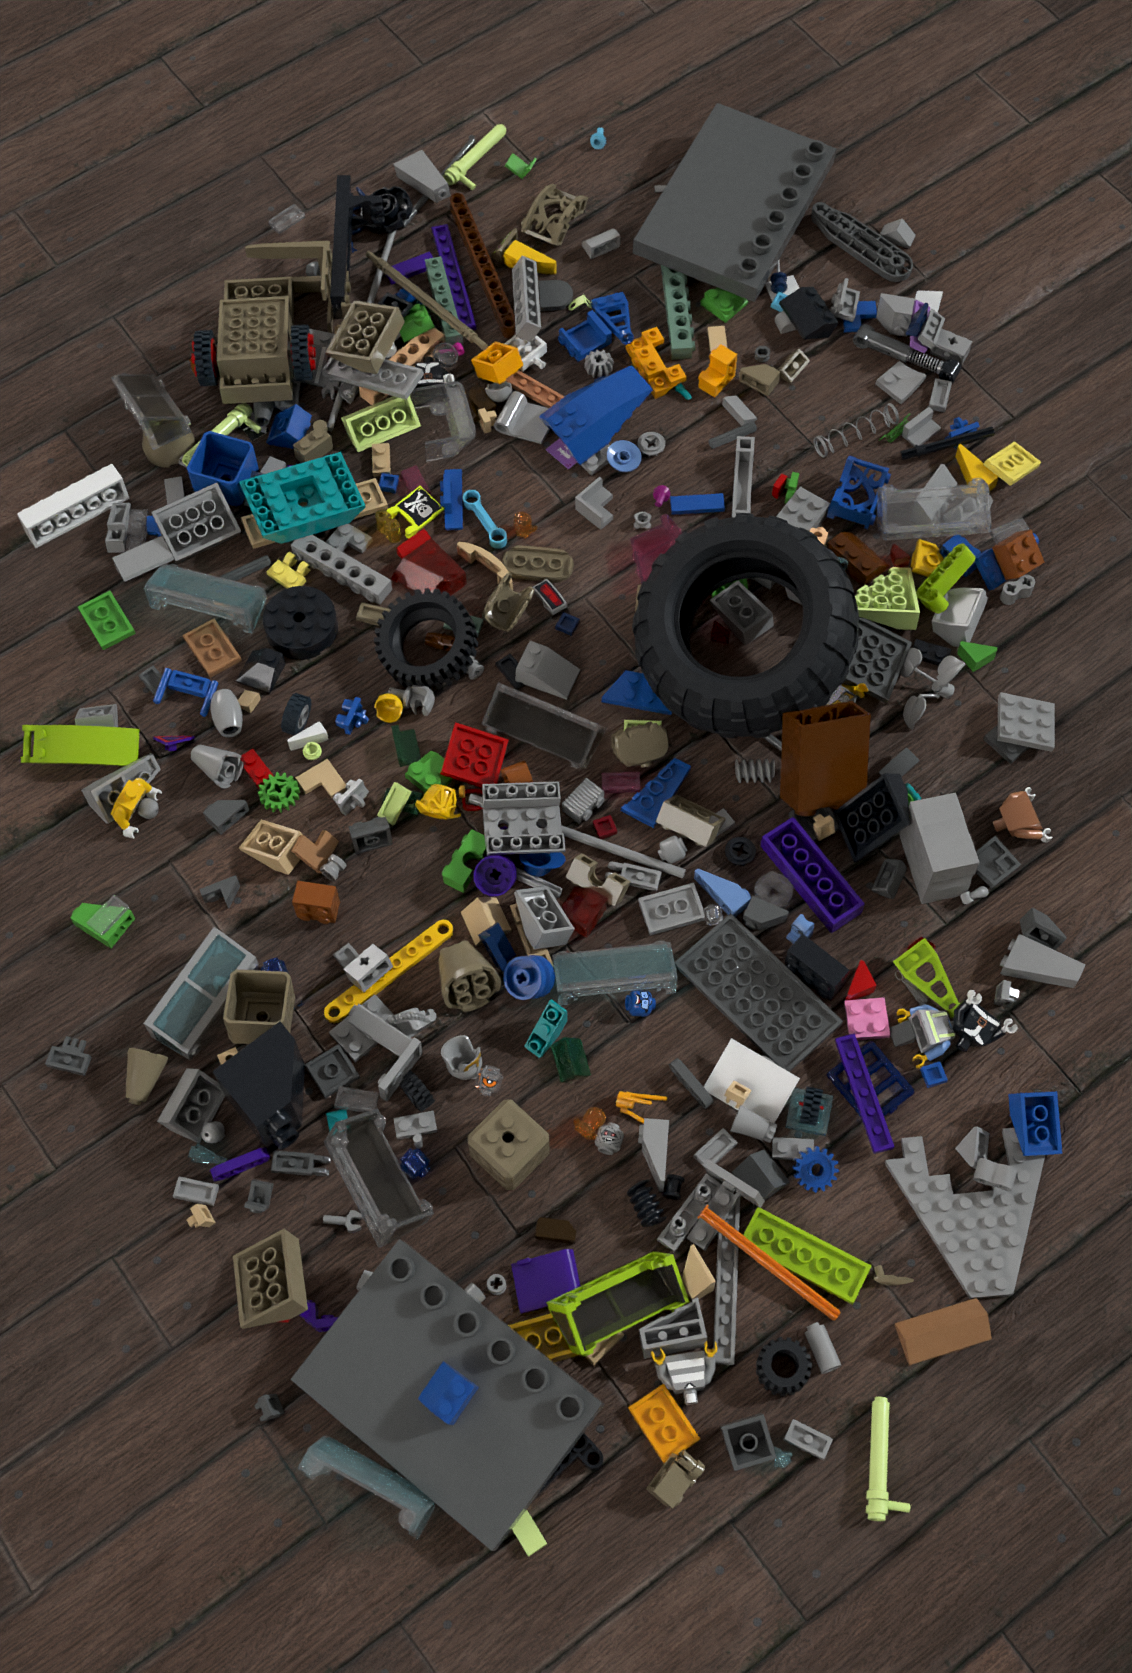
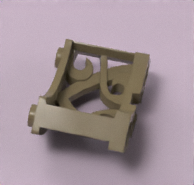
M555 184L546 186L533 202L526 218H523L521 232L553 245H562L570 227L569 221L584 213L588 197L584 195L574 196L556 189ZM551 204H560L563 214L557 213L547 218L544 207ZM534 222H537V224L535 225L536 229H539L543 225L539 233L531 230V227ZM546 230L552 236V238L544 236Z

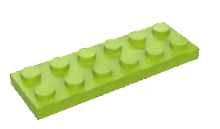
M757 1207L743 1235L791 1273L852 1305L871 1268V1265L759 1207Z

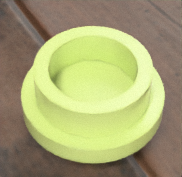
M308 742L304 746L303 755L306 759L315 760L321 756L322 750L319 744Z

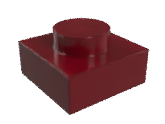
M611 815L593 820V826L599 839L602 840L617 834V829Z

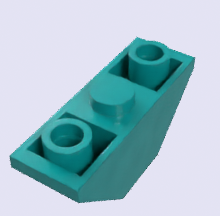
M552 999L549 1000L524 1047L538 1058H541L559 1037L568 1021L567 1010Z

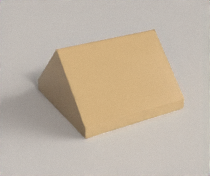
M477 897L461 911L475 946L483 944L478 935L497 922L505 934L512 932L497 898Z

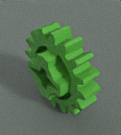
M276 772L275 777L269 774V780L263 779L264 785H259L260 791L258 795L260 802L264 804L265 809L271 807L272 812L279 809V812L282 813L283 808L290 810L289 805L295 806L294 800H299L298 794L300 789L298 783L294 781L293 776L287 778L286 773L279 776V773Z

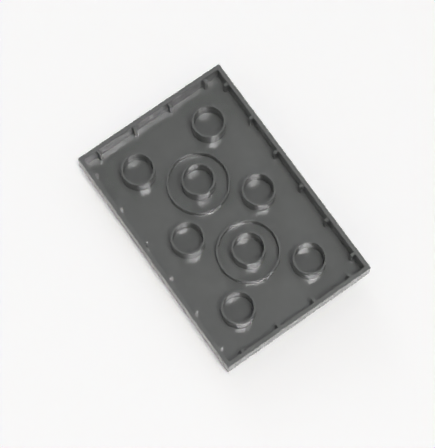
M717 103L634 238L633 254L755 302L831 169L835 159L836 148L828 146L822 141L810 139Z
M401 1239L393 1246L291 1378L295 1384L491 1551L498 1549L605 1405ZM443 1361L479 1387L454 1425H448L418 1400V1397Z

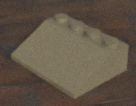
M353 301L325 354L361 372L377 374L405 322L399 307Z
M282 1229L233 1256L240 1328L245 1329L288 1320L308 1310L300 1245L297 1237Z

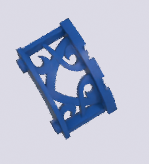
M849 455L840 478L842 486L836 489L827 517L834 519L837 516L865 525L864 528L868 529L869 525L874 524L876 518L874 512L884 484L889 483L891 474L888 472L890 468L869 463ZM854 464L866 467L864 473ZM870 469L882 472L878 481L873 480L876 473L871 474L869 478L866 477ZM853 480L856 484L851 485L850 481ZM862 484L869 500L854 505L852 497L845 493V491H855ZM877 488H878V491H877V494H876V497H875V493H874V490H873V489H877Z

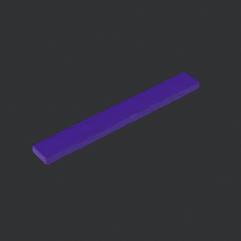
M448 224L432 227L437 252L443 261L458 319L471 330H476V324Z

